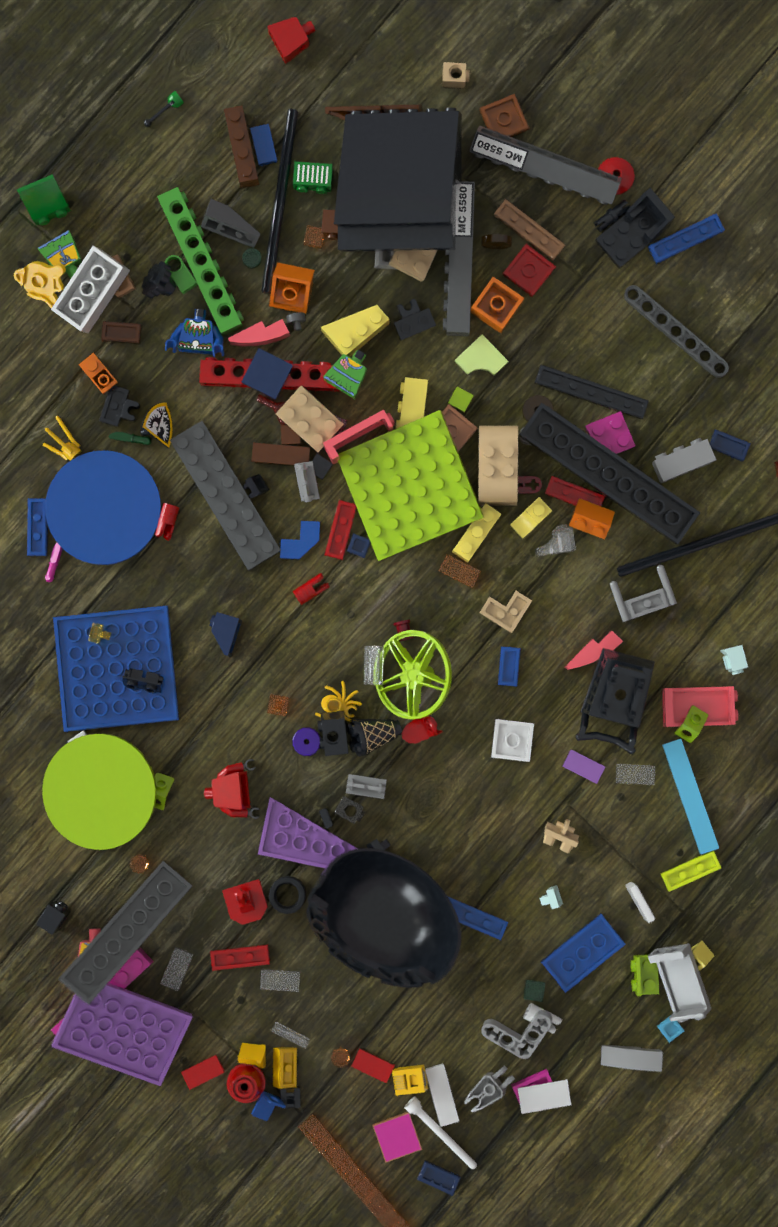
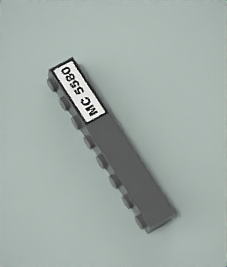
M483 126L478 127L470 152L474 153L475 157H485L494 164H504L516 172L523 171L529 177H539L548 184L562 186L564 190L577 191L583 197L596 198L602 204L613 203L622 179Z
M461 181V184L456 183V250H445V255H449V262H445V274H448V281H444V292H448L447 300H444L443 311H447V319L443 318V330H446V336H469L475 182Z

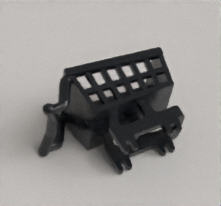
M606 648L602 649L580 711L582 716L579 733L575 736L577 741L597 739L616 744L631 755L635 753L636 749L634 746L637 740L638 727L640 728L655 661ZM619 689L626 692V697L622 700H618L615 697V693ZM589 716L629 725V743L616 736L600 732H586Z

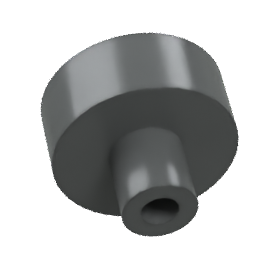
M299 312L287 315V324L293 325L294 331L302 330L301 323L306 322L305 313Z

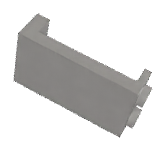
M690 944L655 949L648 955L650 963L657 964L673 1014L669 1017L670 1021L685 1022L693 1018L695 1020L704 1019L712 1008Z

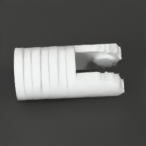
M530 1003L523 1018L531 1022L536 1013L544 1009ZM551 1013L552 1023L559 1025L562 1019ZM540 1019V1023L538 1026L541 1027L542 1023L547 1019ZM551 1024L548 1032L553 1034L556 1028Z

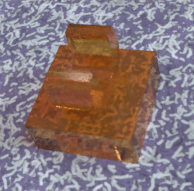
M270 694L267 713L286 716L290 697Z

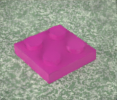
M621 411L585 426L589 436L615 454L635 447Z

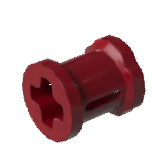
M410 619L393 623L396 626L397 634L410 630ZM414 636L405 637L399 640V642L408 639H413Z

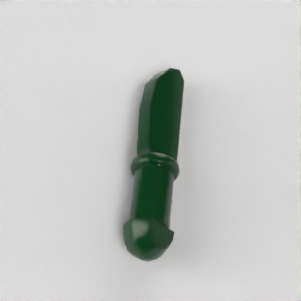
M114 432L108 436L110 439L144 445L152 443L151 438L147 436H137L125 432Z

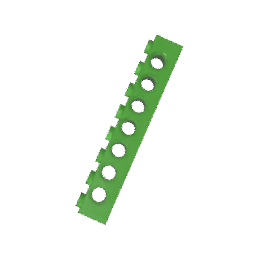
M176 187L157 196L222 337L243 328L241 322L244 319L240 310L235 311L233 306L236 304L232 293L228 294L225 289L228 287L224 276L220 277L217 272L220 270L216 259L212 260L209 255L212 253L208 242L204 243L201 238L204 236L200 225L196 226L193 221L197 218L192 208L188 209L186 203L189 201L184 191L180 193L179 188ZM176 207L183 208L180 214L173 213ZM184 224L191 225L188 231L181 230V227ZM198 241L199 244L196 248L189 247L190 242ZM199 258L207 259L204 265H198L197 261ZM207 275L215 276L212 282L205 281ZM215 292L223 293L220 299L213 298ZM225 308L231 310L228 316H222L221 311Z

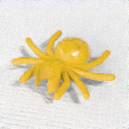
M341 681L342 698L338 691L326 685L325 689L331 690L337 696H325L321 702L323 710L326 712L344 711L345 720L350 722L352 720L350 718L355 715L349 714L348 710L350 708L357 710L355 705L362 706L361 702L348 701L355 694H358V690L353 691L345 699L346 687L344 681ZM315 713L316 716L321 717L320 713Z

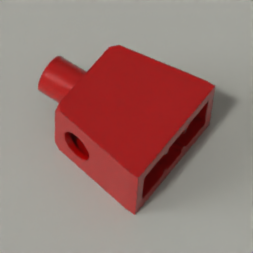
M297 17L267 26L268 33L285 64L309 46L307 35L316 31L311 21L301 25Z

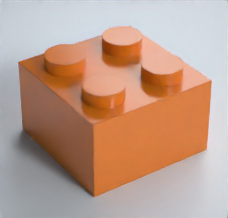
M492 277L471 307L470 313L499 333H502L522 305L524 297L495 277Z

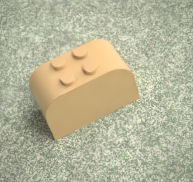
M479 426V505H485L486 503L489 506H517L518 426Z

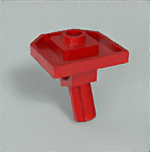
M260 879L222 890L230 919L242 925L260 920L268 907Z

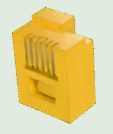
M425 1065L398 1067L392 1071L396 1095L427 1091L428 1081Z

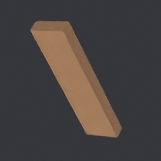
M506 199L494 213L496 218L552 261L555 260L565 247L564 243Z

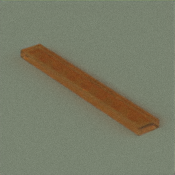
M313 1113L298 1126L384 1227H411Z

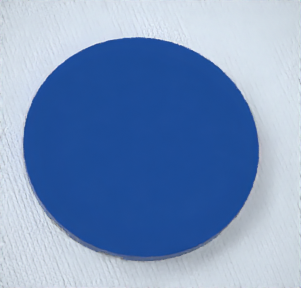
M93 451L72 459L55 475L46 496V520L56 542L71 556L90 564L112 565L137 555L150 542L155 534L160 518L161 499L152 476L139 462L127 455L114 451Z

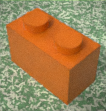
M579 498L569 526L605 540L615 512Z

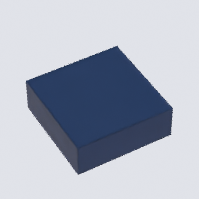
M353 533L347 552L365 558L371 543L370 539Z

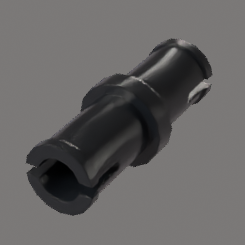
M622 200L614 208L606 210V214L594 221L595 227L601 224L597 227V230L601 232L611 223L617 222L618 218L630 208V205L624 207L628 202Z

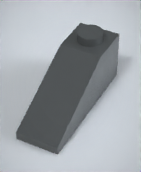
M210 199L201 227L254 248L260 233L231 207Z

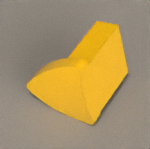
M242 1043L238 1063L257 1065L258 1068H265L266 1045Z

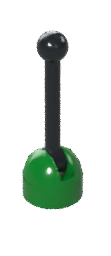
M176 91L168 96V104L153 117L144 121L146 127H150L151 122L168 108H178L184 104V101Z

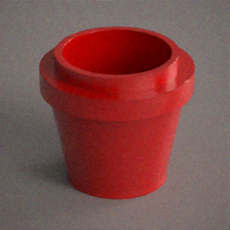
M241 1063L235 1066L227 1078L229 1094L233 1099L241 1103L256 1101L266 1086L263 1071L252 1064ZM243 1083H246L248 1085L247 1090H243L241 1088V1085Z

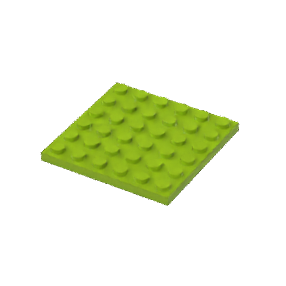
M441 410L338 454L340 459L338 462L378 561L484 518Z

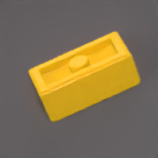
M273 1048V1087L278 1089L296 1087L297 1048Z

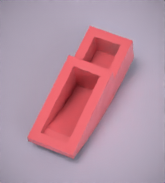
M283 319L267 327L261 321L229 337L228 340L233 346H260L290 337V333Z
M610 631L599 643L592 639L565 668L569 670L593 663L599 659L603 648L614 650L623 641L613 631Z

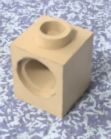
M444 62L442 87L465 88V82H469L470 70H466V63ZM457 72L461 77L453 78L451 74Z

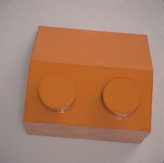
M277 262L273 273L269 306L306 314L315 270Z

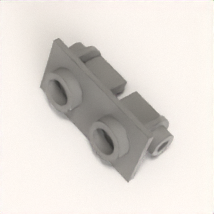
M313 461L294 464L301 501L311 502L314 499H320Z
M349 774L346 793L384 799L387 780Z

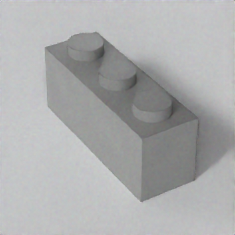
M699 438L690 442L691 446L684 448L682 445L673 449L674 453L667 455L665 452L655 456L656 460L652 462L660 484L716 461L708 439L702 441Z

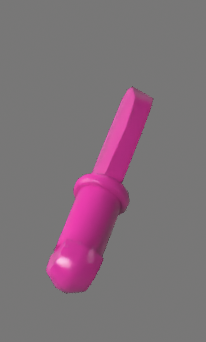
M58 543L53 548L47 575H45V579L49 583L54 580L55 571L63 549Z

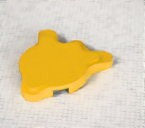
M36 261L16 270L14 278L21 286H24L28 296L36 300L45 301L52 308L58 299L55 292H60L64 289L61 276L65 273L66 268L63 264L50 266L44 262Z

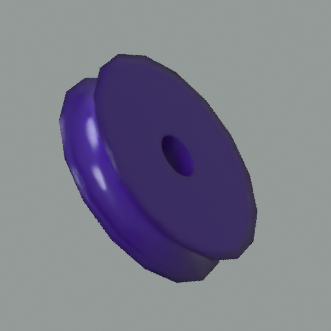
M309 727L299 729L292 739L293 747L300 755L311 756L319 750L321 737L315 729ZM308 739L309 744L306 745L304 743V740Z

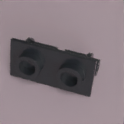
M132 668L125 670L122 678L123 685L127 688H139L149 693H161V684H163L164 680L161 674L147 672L146 678H143L142 670Z

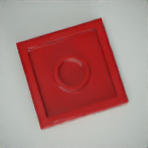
M525 244L505 269L503 275L533 297L556 266L528 244Z

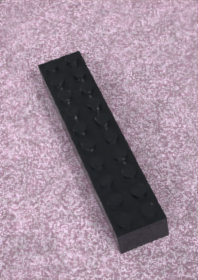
M543 403L538 406L518 435L674 544L680 543L700 514L698 510Z

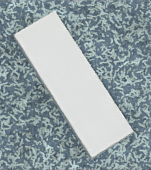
M444 1064L426 1068V1077L440 1127L459 1122Z

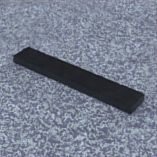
M540 365L534 383L618 412L621 411V413L643 419L649 402L648 400L544 365Z

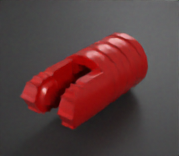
M163 503L154 534L156 537L163 535L165 540L169 541L171 539L179 507Z
M319 573L292 591L301 606L330 587L328 583H323L315 589L312 587L323 579L322 573Z

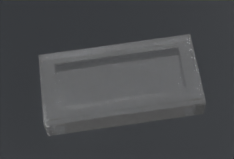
M365 646L364 685H383L384 646Z
M616 764L615 783L654 785L655 766Z
M175 947L160 984L179 991L194 954Z
M261 970L260 989L299 992L300 971Z
M278 1022L274 1023L271 1032L306 1049L309 1038Z

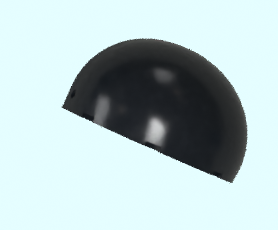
M360 848L342 853L323 871L308 896L307 917L310 927L318 940L324 942L329 947L328 952L337 960L367 978L373 976L381 979V983L397 987H422L425 983L430 982L434 984L443 979L451 971L458 956L461 945V929L458 916L451 901L431 876L411 861L399 855L373 848Z

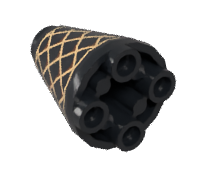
M353 719L346 723V730L351 735L352 740L349 742L351 752H356L359 757L371 753L396 739L399 735H402L401 725L398 720Z

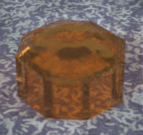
M138 854L131 858L129 865L133 872L140 874L148 869L149 861L146 856Z
M340 1047L333 1051L331 1060L334 1066L342 1068L348 1065L350 1055L347 1049Z

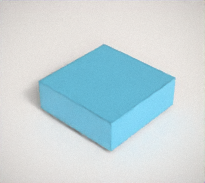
M669 1017L657 1025L669 1043L684 1032L678 1021H670Z

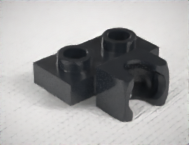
M415 298L410 301V311L405 310L401 304L397 306L401 320L394 322V326L400 340L436 326L430 309L427 308L420 311Z
M113 386L108 391L99 421L115 427H119L121 418L135 423L136 419L133 415L129 414V411L132 408L140 409L141 405L128 399L129 390Z

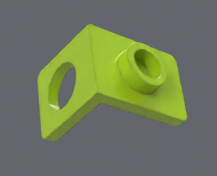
M691 706L684 722L676 730L675 734L692 743L700 734L708 714L695 706ZM682 730L689 731L692 736L685 735Z
M156 773V799L161 803H156L155 808L164 810L166 798L173 785L174 778Z

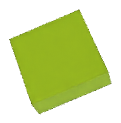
M456 387L448 404L465 413L474 395Z

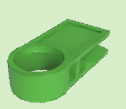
M177 255L168 256L165 260L166 264L173 259L181 262L180 269L171 274V278L181 293L185 294L197 286L196 280L182 259Z

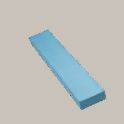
M677 739L663 744L662 746L699 853L704 854L719 849L682 740Z

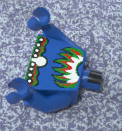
M195 309L194 319L186 318L184 323H180L170 339L165 342V351L171 347L173 348V353H176V348H178L179 352L210 354L215 357L217 352H221L222 356H224L223 337L218 327L214 326L212 321L205 320L206 310Z

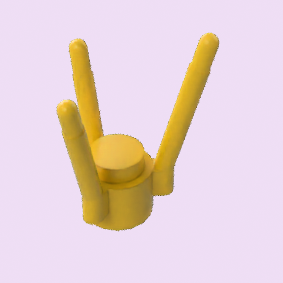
M56 416L57 421L72 443L67 442L65 444L50 429L45 428V431L62 446L61 450L63 452L47 443H43V446L66 461L68 459L71 461L81 453L79 449L81 445L75 441L60 417Z

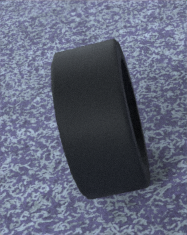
M291 876L281 877L276 880L269 892V899L273 908L284 914L298 911L306 898V890L302 882ZM283 884H292L298 889L299 899L292 906H283L277 900V890Z

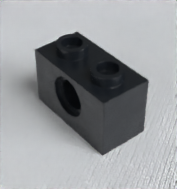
M344 711L321 713V720H317L318 731L323 733V738H320L321 750L325 749V756L348 754ZM331 731L337 732L335 736H330L328 733Z
M60 900L48 904L36 925L51 935L55 934L71 912L67 909L69 906Z

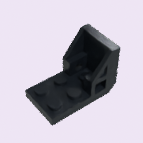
M649 188L626 211L622 218L598 236L595 241L620 269L670 227L675 216L655 192Z

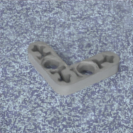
M538 1011L522 1035L494 1019H487L483 1023L481 1032L485 1038L517 1057L527 1059L533 1054L551 1027L553 1019L548 1011ZM540 1019H547L542 1023L541 1027L538 1026L540 1023ZM490 1027H493V1028H494V1029L491 1030V1031H488V1030H487V1029L490 1028ZM530 1031H535L538 1033L539 1037L532 1038L529 1036L528 1033ZM508 1035L513 1041L505 1042L502 1037ZM526 1042H528V1048L522 1051L521 1048H524Z

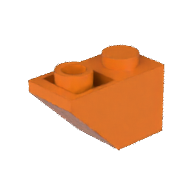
M94 353L79 364L102 394H105L118 383Z

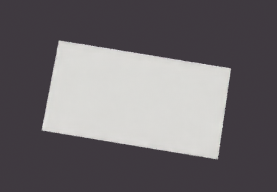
M568 1080L518 1088L522 1114L571 1105Z

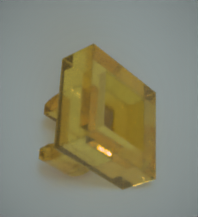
M92 623L88 641L99 644L100 638L109 640L111 632L102 631L104 626L102 624Z

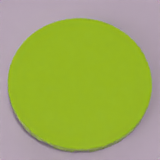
M89 734L70 741L54 755L47 767L43 780V802L51 823L66 839L88 849H111L132 840L148 824L156 805V780L152 767H150L145 759L144 754L132 743L110 734Z

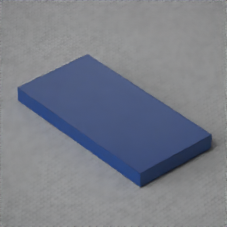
M600 913L544 958L541 963L566 993L626 944Z

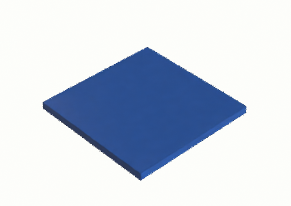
M168 606L53 617L64 732L179 720ZM130 668L142 670L143 678H146L147 672L161 674L164 677L163 684H161V693H149L144 689L127 688L123 685L122 678L125 670Z

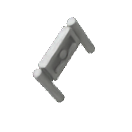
M663 565L657 566L663 588L636 598L623 601L617 582L612 581L610 583L623 622L677 604Z

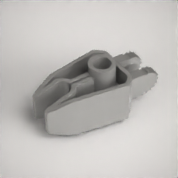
M505 1066L495 1074L488 1072L469 1093L464 1102L465 1104L475 1097H481L479 1104L471 1112L485 1108L506 1094V1086L515 1078L513 1075L509 1076L502 1084L498 1077L506 1072L507 1068Z

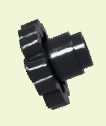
M163 261L159 264H154L148 271V275L143 279L141 286L143 288L142 294L150 299L154 296H159V294L170 296L176 288V283L170 278L172 274L170 272L171 266Z

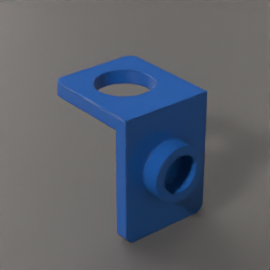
M262 1091L251 1114L254 1117L267 1121L275 1105L284 1109L286 1105L278 1096Z

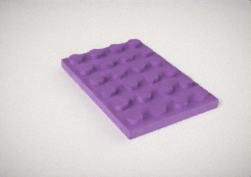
M108 983L89 1006L76 994L74 995L54 1038L52 1047L161 1086L193 1016L188 1012Z

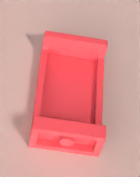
M382 410L323 442L324 449L334 465L340 460L336 450L381 425H385L388 432L393 430L395 422L390 413L386 414Z
M734 686L662 688L663 727L681 726L691 706H695L708 714L704 726L735 725V721H738V710L735 709V702L738 700L737 690H734Z

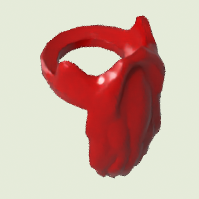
M429 715L425 718L414 719L408 723L403 729L402 739L408 743L416 744L429 739L431 736H437L443 731L437 730L435 719Z

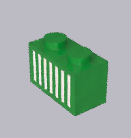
M294 162V189L303 193L308 192V190L316 191L319 194L331 192L333 164Z

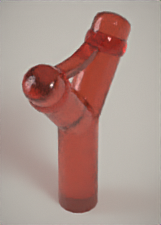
M260 394L256 399L257 402L273 409L275 415L286 403H276ZM277 416L280 424L285 425L286 423Z

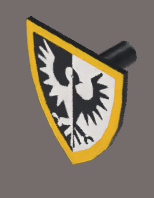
M165 402L150 408L145 415L140 433L142 436L150 434L166 448H169L173 430L171 414Z

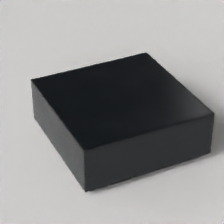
M317 453L312 460L315 476L323 480L333 464Z
M323 808L319 810L325 828L332 827L333 822L328 809Z

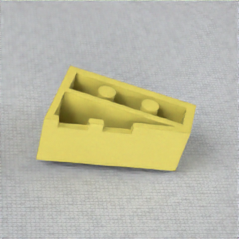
M378 305L324 325L321 327V331L341 355L345 354L350 357L356 350H359L388 326L389 318Z

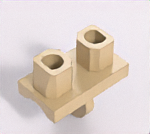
M568 819L564 823L557 821L556 825L547 822L543 842L553 846L556 839L562 841L560 850L569 853L573 847H577L579 835L574 834L575 828L569 826L570 820Z

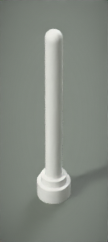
M416 1097L410 1099L404 1108L410 1114H416L471 1169H475L477 1163L422 1109L421 1102Z

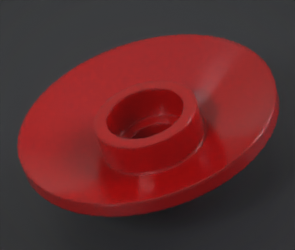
M609 158L602 162L598 168L612 175L615 171L619 172V177L622 179L616 195L627 192L634 182V170L630 163L622 158Z

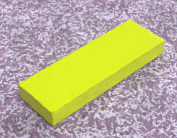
M713 850L661 873V877L668 892L721 869V865Z

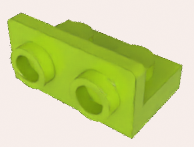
M633 955L634 960L630 962L631 972H634V980H631L632 992H635L637 996L659 994L657 964L650 963L648 955Z

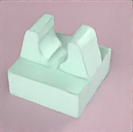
M557 885L547 889V895L540 898L542 906L550 904L552 909L559 908L563 904Z

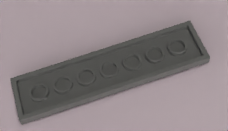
M201 421L172 438L170 442L248 571L281 551L204 422Z
M163 861L60 976L59 981L89 1006L192 888V885Z

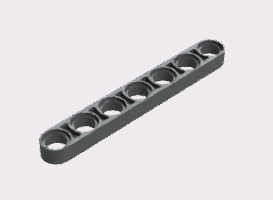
M635 285L629 286L624 292L625 301L710 374L717 378L727 374L729 370L728 363L642 289ZM635 290L638 293V298L630 299L628 291ZM643 303H651L652 310L645 312L642 309ZM658 315H665L667 322L659 324L656 319ZM673 327H679L681 329V335L677 337L673 336L671 334V329ZM686 340H694L696 343L695 348H687ZM701 352H708L710 359L708 361L701 360ZM718 363L722 364L725 368L721 374L717 373L714 369V366Z

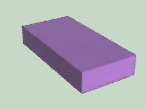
M571 749L562 767L596 784L605 769V766Z

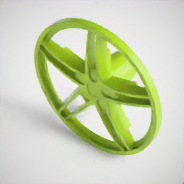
M407 630L391 637L379 652L375 665L376 689L386 708L401 718L421 719L433 714L444 703L450 690L452 671L448 654L443 645L432 635L419 630ZM409 636H418L427 639V642L413 660L399 640ZM435 648L439 650L444 661L445 680L435 675L433 668L429 666ZM391 649L403 672L382 682L383 663L388 651ZM398 678H400L401 680L400 683H396L385 688L383 687L384 684L392 682ZM436 681L443 684L444 688L430 683ZM407 686L408 713L398 709L389 700L386 692ZM422 686L442 691L441 696L432 707L419 713Z

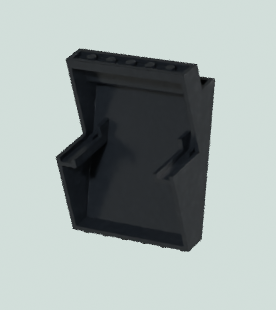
M428 108L426 112H419L418 109H408L407 112L401 113L400 110L395 109L388 110V113H381L380 110H371L369 114H362V111H351V114H345L334 225L338 226L339 251L456 250V183L461 184L462 114L460 111H457V108H445V111Z

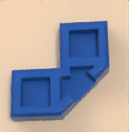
M301 521L300 540L281 539L280 559H301L319 542L320 522Z

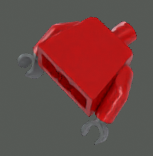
M248 759L244 764L240 762L226 766L218 773L216 779H212V787L204 789V797L206 799H213L214 807H220L221 811L230 817L251 816L253 819L260 817L252 815L253 810H260L258 807L253 806L250 808L247 771H253L256 767L248 768L247 763L254 761L253 759Z

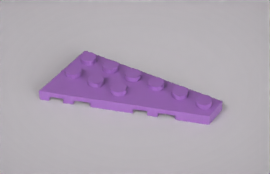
M270 797L258 850L259 855L326 869L342 853L358 849Z

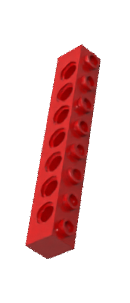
M206 357L205 360H200L199 383L201 386L251 388L243 384L242 380L253 359L236 361L234 358H224V361H219L215 357ZM284 360L292 364L293 368L282 389L297 390L302 385L306 390L342 392L324 381V375L333 366L331 363L320 362L319 365H313L312 362L301 361L300 364H293V361ZM217 368H224L225 373L222 376L215 375ZM238 368L244 370V374L240 377L234 375V371ZM292 372H301V377L293 379L291 377ZM312 372H319L320 378L312 380L310 374Z

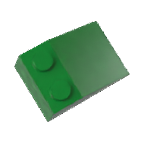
M53 174L17 189L35 225L42 226L48 224L51 219L56 217L62 218L68 214L67 212L71 211L65 195Z

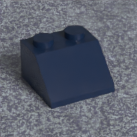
M217 612L216 616L212 615L209 626L212 627L211 631L224 655L231 657L242 620Z

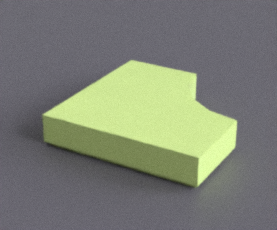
M482 334L455 359V362L467 375L477 370L489 371L491 374L496 375L508 363V360Z

